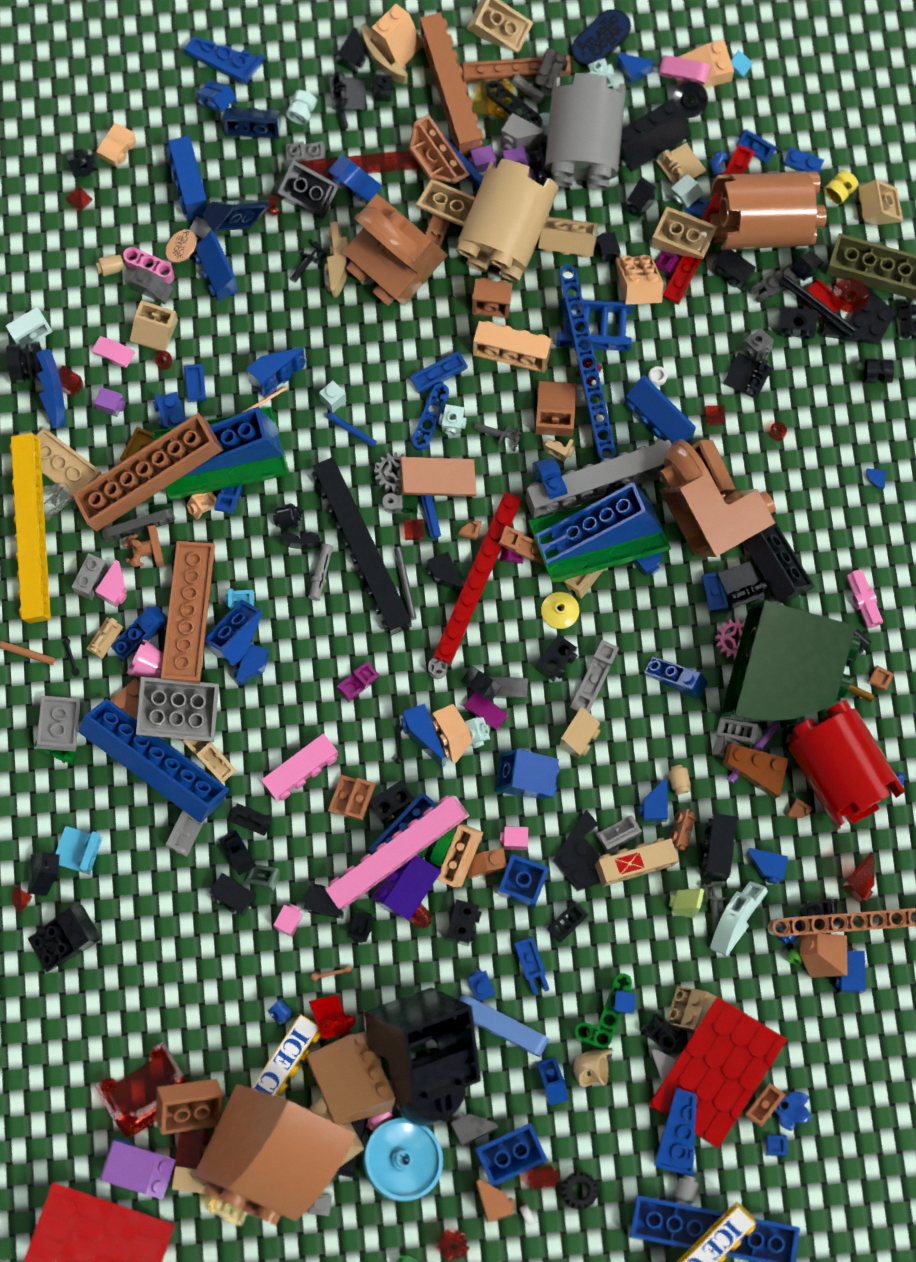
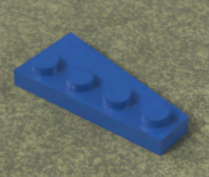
M194 36L184 48L185 54L245 85L264 61L263 55H251L249 51L245 50L240 52L233 50L232 47L227 45L223 47L218 46L216 42Z
M676 1087L654 1161L655 1167L691 1177L694 1175L695 1092Z

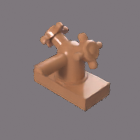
M155 525L148 526L150 540L143 542L135 540L138 537L137 534L130 535L125 539L123 547L125 548L130 545L134 554L132 559L126 558V562L134 567L144 566V563L139 562L140 558L153 555L157 568L165 566Z

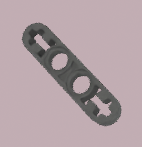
M172 509L161 510L108 527L102 531L105 542L116 541L147 531L148 526L155 525L159 527L169 524L175 520Z

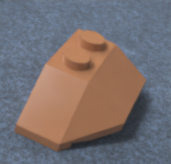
M429 114L414 123L409 150L429 179L457 183L470 175Z

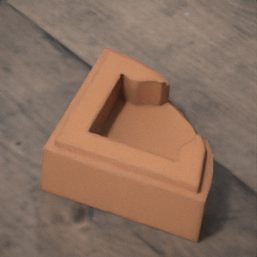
M472 521L460 529L458 536L477 541L482 521Z
M796 798L786 816L793 819L803 818L813 810V807Z

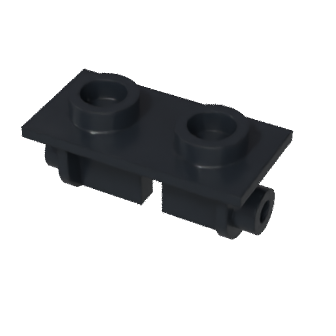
M909 298V304L901 302L900 306H898L899 319H906V321L900 322V335L903 336V339L910 338V335H913L916 339V304Z
M237 803L231 810L232 815L229 821L265 836L273 818Z

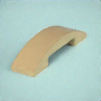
M363 23V44L371 61L383 74L392 75V80L406 85L408 83V74L397 61L392 65L389 64L372 43V31Z

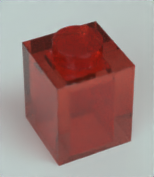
M62 365L58 370L62 390L73 398L75 394L82 390L83 381L81 376Z

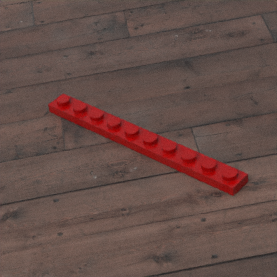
M738 144L723 175L745 174L755 151ZM721 193L713 194L701 220L710 223V215L719 213ZM682 256L662 298L679 305L702 259Z
M504 492L434 653V659L449 665L452 664L502 549L499 541L504 527H511L522 498Z

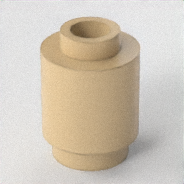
M113 254L98 258L99 262L96 263L98 273H102L103 276L118 273L124 269L121 255Z
M682 765L671 767L668 775L672 791L675 792V795L690 792L691 783L687 768H683Z

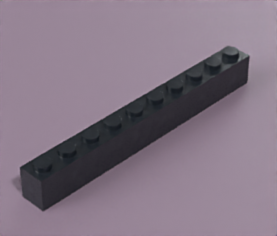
M334 457L313 465L312 478L321 487L319 489L320 495L329 504L326 507L330 516L334 515L336 519L334 524L337 531H342L344 536L342 541L346 549L350 548L352 553L350 558L353 565L357 564L359 567L357 573L362 582L365 581L367 584L365 590L368 597H373L375 601L373 607L376 614H381L383 618L381 624L384 631H389L392 636L412 627L411 619Z

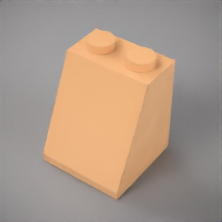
M397 4L372 27V43L391 64L397 61L403 67L423 47L410 14Z

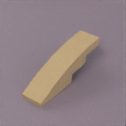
M180 739L221 783L237 771L211 742Z

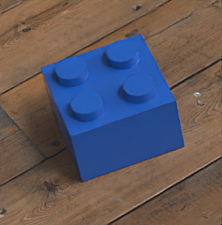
M512 854L500 884L498 895L535 908L549 867Z

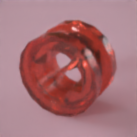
M161 351L156 354L155 361L158 368L167 370L172 366L173 360L169 352ZM163 357H166L168 361L162 364L161 360H163Z
M775 422L770 428V437L775 441L784 439L787 427L782 422ZM780 428L782 430L781 434L778 433L776 435L774 433L775 429L778 430Z

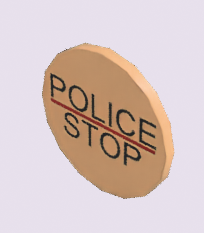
M187 229L173 235L166 247L167 258L174 263L187 259L196 247V235Z

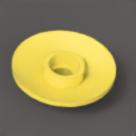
M555 592L543 601L541 614L549 626L556 629H565L572 626L578 619L579 605L570 594ZM558 606H563V607H564V610H563V611H559V610L557 609V607H558Z

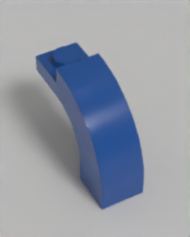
M553 457L533 462L532 467L536 482L543 483L549 500L568 494L560 468Z

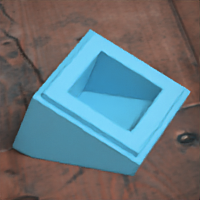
M739 50L731 60L734 73L744 78L753 65Z

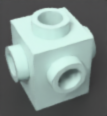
M605 58L588 64L590 69L588 74L606 76L607 88L615 85L612 75L615 74L611 64H607Z
M446 404L444 414H440L439 425H442V432L451 436L461 434V428L465 429L467 420L464 417V407Z
M484 717L465 721L471 734L472 743L470 746H473V748L484 746V742L490 740L489 728L485 724Z

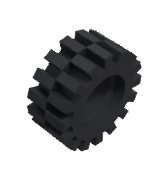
M586 1172L572 1173L562 1184V1198L572 1209H587L598 1197L597 1182ZM583 1183L586 1185L588 1193L585 1198L577 1199L573 1196L572 1187L574 1184Z

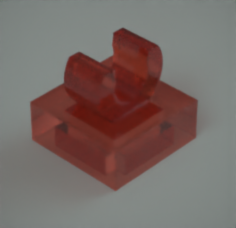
M276 194L265 201L270 203L267 209L272 216L280 212L279 208L275 205L280 201Z

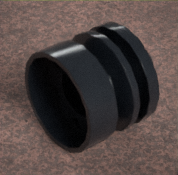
M34 342V351H32L30 343H26L25 352L22 351L20 344L6 346L7 366L12 384L24 383L26 374H29L31 382L36 379L35 373L43 371L36 355L37 352L42 350L40 342Z

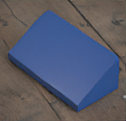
M748 129L744 130L736 144L737 146L739 144L755 151L754 156L768 163L778 148Z

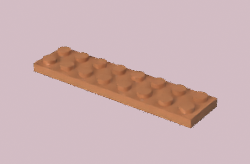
M177 541L161 679L200 684L215 543Z

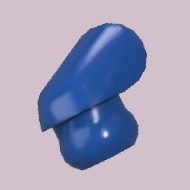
M716 152L710 161L714 178L717 175H722L720 164L727 160L725 152Z

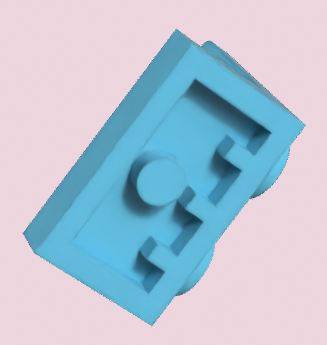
M66 826L55 853L60 855L59 866L90 875L103 840L101 834L94 831L90 834Z

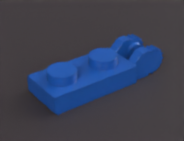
M533 936L514 942L526 981L529 982L533 996L538 994L537 987L533 979L538 977L541 979L544 991H549L545 977L546 973Z

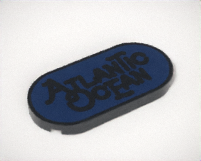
M616 9L602 12L573 41L571 51L574 61L580 66L588 67V64L603 58L607 59L628 38L631 30L629 17L624 12Z

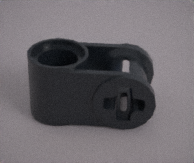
M838 899L808 902L801 909L800 915L801 917L810 916L807 913V908L814 909L815 916L838 914Z
M654 1013L651 1021L642 1027L643 1033L664 1051H672L681 1042L680 1032L658 1013ZM667 1036L671 1037L674 1043H670L667 1040Z

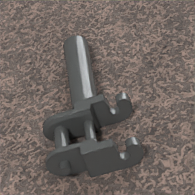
M477 422L474 426V430L500 438L498 446H501V442L505 438L514 440L513 451H516L520 440L519 435L522 433L520 428L515 430L509 428V425L504 428L505 432ZM511 432L516 434V436L512 437L507 435V433Z
M725 881L711 882L710 885L704 883V885L700 886L705 889L702 900H705V902L711 900L713 932L716 931L720 921L718 902L727 901V898H717L715 896V886L720 884L726 885ZM708 888H712V896L708 897Z

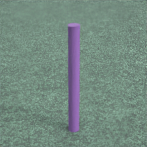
M774 721L752 749L760 751L781 725ZM732 772L727 780L733 784L739 776Z

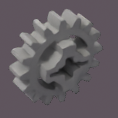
M397 452L394 453V456L387 453L386 459L381 457V463H376L378 469H374V474L377 475L375 481L379 482L380 488L385 486V492L389 491V489H392L394 494L396 489H399L400 493L402 492L400 464L398 463H400V458L404 457V454L398 457ZM392 468H393V470H394L396 473H398V474H397V478H396V475H394V473H392Z

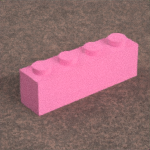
M323 733L261 780L262 784L276 802L279 800L283 801L290 796V792L293 789H299L306 784L305 780L309 777L317 776L325 765H332L337 760L338 751Z

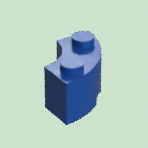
M343 154L339 156L329 170L334 176L332 179L340 186L343 183L354 192L353 196L359 201L364 199L369 203L382 187L374 178Z

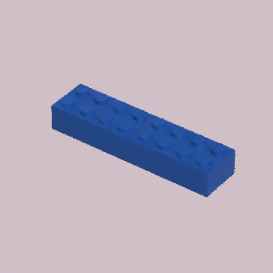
M107 698L84 716L78 729L81 735L199 823H202L222 805L229 791L226 786L160 737L136 735L137 720Z
M637 1195L629 1238L689 1250L725 1212ZM755 1219L756 1224L754 1225L755 1229L748 1236L745 1234L740 1239L741 1243L735 1250L730 1249L726 1253L728 1258L749 1262H795L800 1227Z

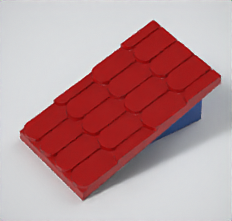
M717 996L648 1106L668 1117L676 1087L695 1092V1135L712 1146L719 1148L787 1039Z
M52 1182L23 1262H163L176 1225Z

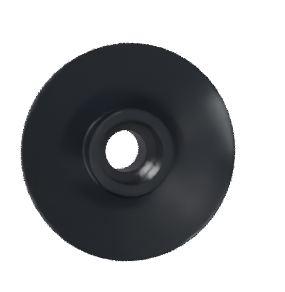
M684 82L673 93L672 99L686 118H694L701 115L708 105L707 91L697 82ZM689 98H694V102L692 104H689L687 102Z

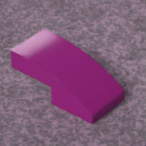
M367 661L353 671L350 677L337 685L336 689L349 703L376 681L380 675Z
M474 692L464 705L465 709L479 718L484 717L485 724L495 730H498L508 717L506 712L477 692Z

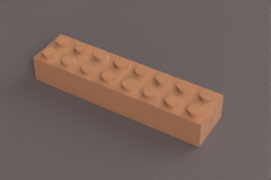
M441 12L420 17V37L455 148L467 159L470 157V150L483 147V134L481 128H477L478 118L476 113L472 112V99L466 93L468 92L467 83L462 81L463 71L461 65H457L458 56L456 50L452 49V36L446 30L448 29L447 20L442 18Z
M197 413L72 495L87 525L95 531H99L220 453L223 449L208 421Z

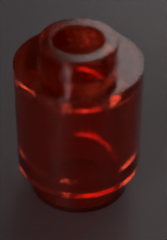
M420 903L410 921L418 929L421 927L425 929L432 923L431 918L433 915Z

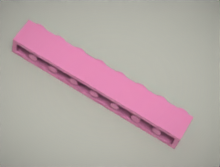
M445 796L439 801V806L435 809L431 807L423 813L424 817L420 820L415 819L407 825L408 829L404 832L400 830L392 836L393 840L387 844L384 842L376 848L377 852L373 855L368 854L360 860L361 863L356 867L353 865L344 872L346 875L339 879L337 877L329 883L330 886L325 890L338 909L346 908L470 815L456 796Z

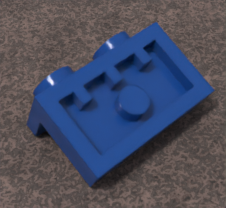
M177 392L160 397L158 394H154L156 400L152 402L155 411L160 412L161 417L158 418L161 429L179 426L186 421Z

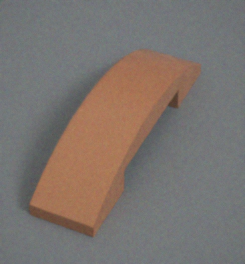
M504 527L499 541L500 545L517 555L545 566L536 540L524 536L523 532L511 527Z

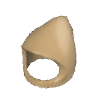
M592 1050L576 1058L573 1064V1072L580 1086L587 1087L594 1083H600L603 1086L607 1084V1055L611 1054L612 1050ZM587 1071H592L591 1076H587Z

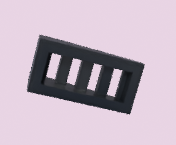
M574 901L547 930L561 943L589 914L577 901ZM575 909L582 917L579 919L571 910ZM569 914L576 923L573 924L566 915ZM562 919L570 927L568 930L560 922ZM556 925L564 932L563 935L554 928Z

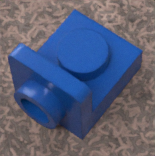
M477 970L470 974L471 977L468 978V983L477 1001L480 1002L495 995L486 970L483 972Z

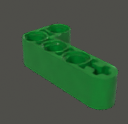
M622 973L616 976L597 1027L584 1022L576 1026L574 1037L578 1042L598 1050L609 1047L622 1014L613 1012L614 1006L611 1005L610 1000L615 997L616 992H613V990L619 989L620 983L618 982H621L622 979L626 980V985L622 991L630 992L632 979L629 975ZM611 1016L614 1019V1025L607 1026L604 1023V1018ZM586 1028L589 1035L585 1038L580 1037L578 1029ZM597 1036H606L607 1044L600 1045L597 1042Z

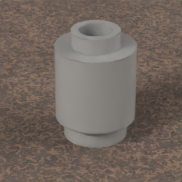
M684 1175L683 1179L679 1178L675 1193V1203L692 1206V1202H695L699 1183L695 1182L696 1178Z

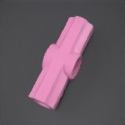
M856 570L848 574L846 578L853 592L854 605L857 610H860L866 627L874 628L882 624L883 620L876 605V595L873 589L869 588L863 570Z

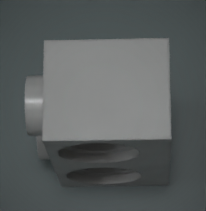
M88 553L72 585L75 594L91 601L96 594L95 590L109 568L106 560Z

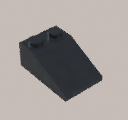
M285 160L271 194L285 202L324 218L339 185L294 160Z

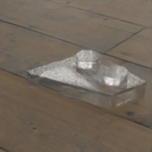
M64 481L55 483L53 486L43 487L44 518L47 521L74 500L72 495L74 493Z

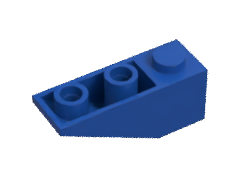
M147 607L112 644L111 648L124 661L139 649L143 639L149 641L158 634L167 624L168 617L159 607Z
M653 656L644 671V674L697 699L701 698L708 684L700 672Z

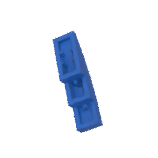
M51 349L41 350L36 353L43 371L37 373L44 388V391L39 393V396L53 428H58L65 425L62 385Z

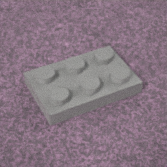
M41 696L37 749L76 752L80 699Z

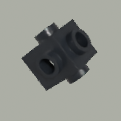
M78 149L73 154L66 156L74 178L79 176L86 177L95 171L93 167L96 164L93 154L89 155L87 149Z

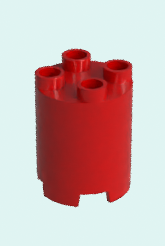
M843 700L830 707L826 711L827 716L821 720V724L816 726L813 719L810 718L792 729L794 734L788 737L790 742L789 751L836 830H839L840 826L845 823L842 818L844 815L851 824H854L880 809L878 802L890 796L889 789L896 798L905 792L904 787L857 709H852L847 700Z

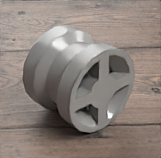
M432 658L428 664L429 675L434 679H442L446 676L447 664Z

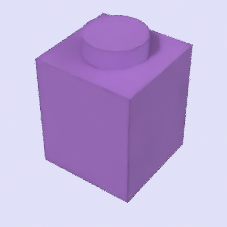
M492 145L470 150L468 161L479 173L486 172L490 161L494 162L493 164L496 168V158Z
M101 387L94 405L97 411L118 417L119 412H122L125 407V401L121 393Z

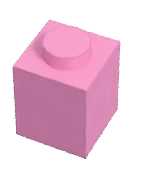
M505 826L504 832H500V844H504V850H527L528 827Z
M284 904L273 925L274 929L293 937L303 918L300 912L301 909L292 904L290 906Z

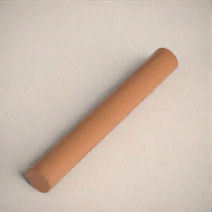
M0 641V649L50 665L55 663L56 658Z

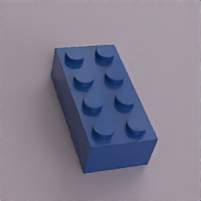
M190 135L168 140L170 147L167 148L183 215H187L188 221L195 220L196 216L204 218L202 214L207 209L208 204Z

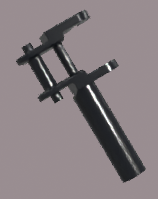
M311 239L308 242L315 249L311 254H303V251L299 252L305 259L290 277V280L294 283L297 282L312 261L315 264H320L321 257L327 255L326 250L322 249L321 245L317 242H312ZM316 251L320 252L317 258L313 256Z

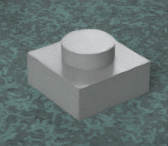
M321 1194L310 1207L309 1214L330 1216L332 1195Z

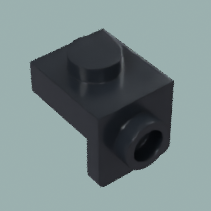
M356 909L347 937L352 938L351 940L357 943L367 942L375 915Z

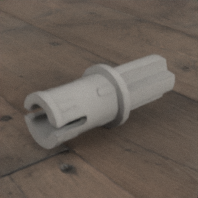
M517 74L512 79V84L538 104L543 100L541 98L545 97V94L534 87L533 83H529Z

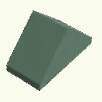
M256 864L248 872L245 882L274 893L281 874L277 868Z

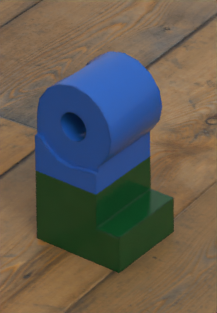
M281 999L268 1010L269 1015L280 1027L296 1014Z

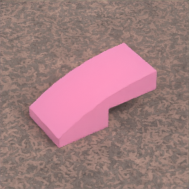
M102 336L99 337L92 349L94 355L109 359L113 364L127 368L135 354L134 350Z

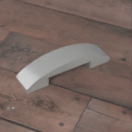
M601 640L570 709L578 712L582 706L590 712L619 647Z

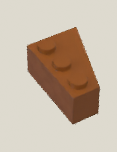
M731 744L726 747L723 766L775 799L780 797L788 759Z

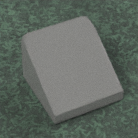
M726 736L717 737L712 755L724 759L726 747L731 744L740 745V743Z

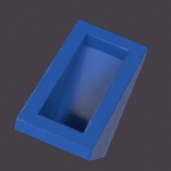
M619 53L617 65L630 84L652 73L654 60Z

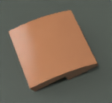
M341 775L328 809L329 813L363 820L376 783Z

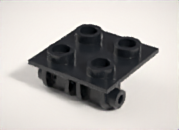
M342 71L336 72L334 77H329L332 109L368 110L364 78L345 77Z
M540 147L538 154H535L533 173H536L537 176L535 182L544 186L547 179H551V174L545 170L546 157L543 158L542 147Z
M738 352L723 384L757 399L772 367L768 366V361L765 359L755 362Z
M751 561L718 573L732 609L766 596L764 593V589L767 588L766 583L759 581Z

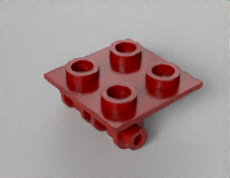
M338 995L309 1001L322 1039L351 1033L350 1027L356 1023V1018L352 1015L345 1016Z

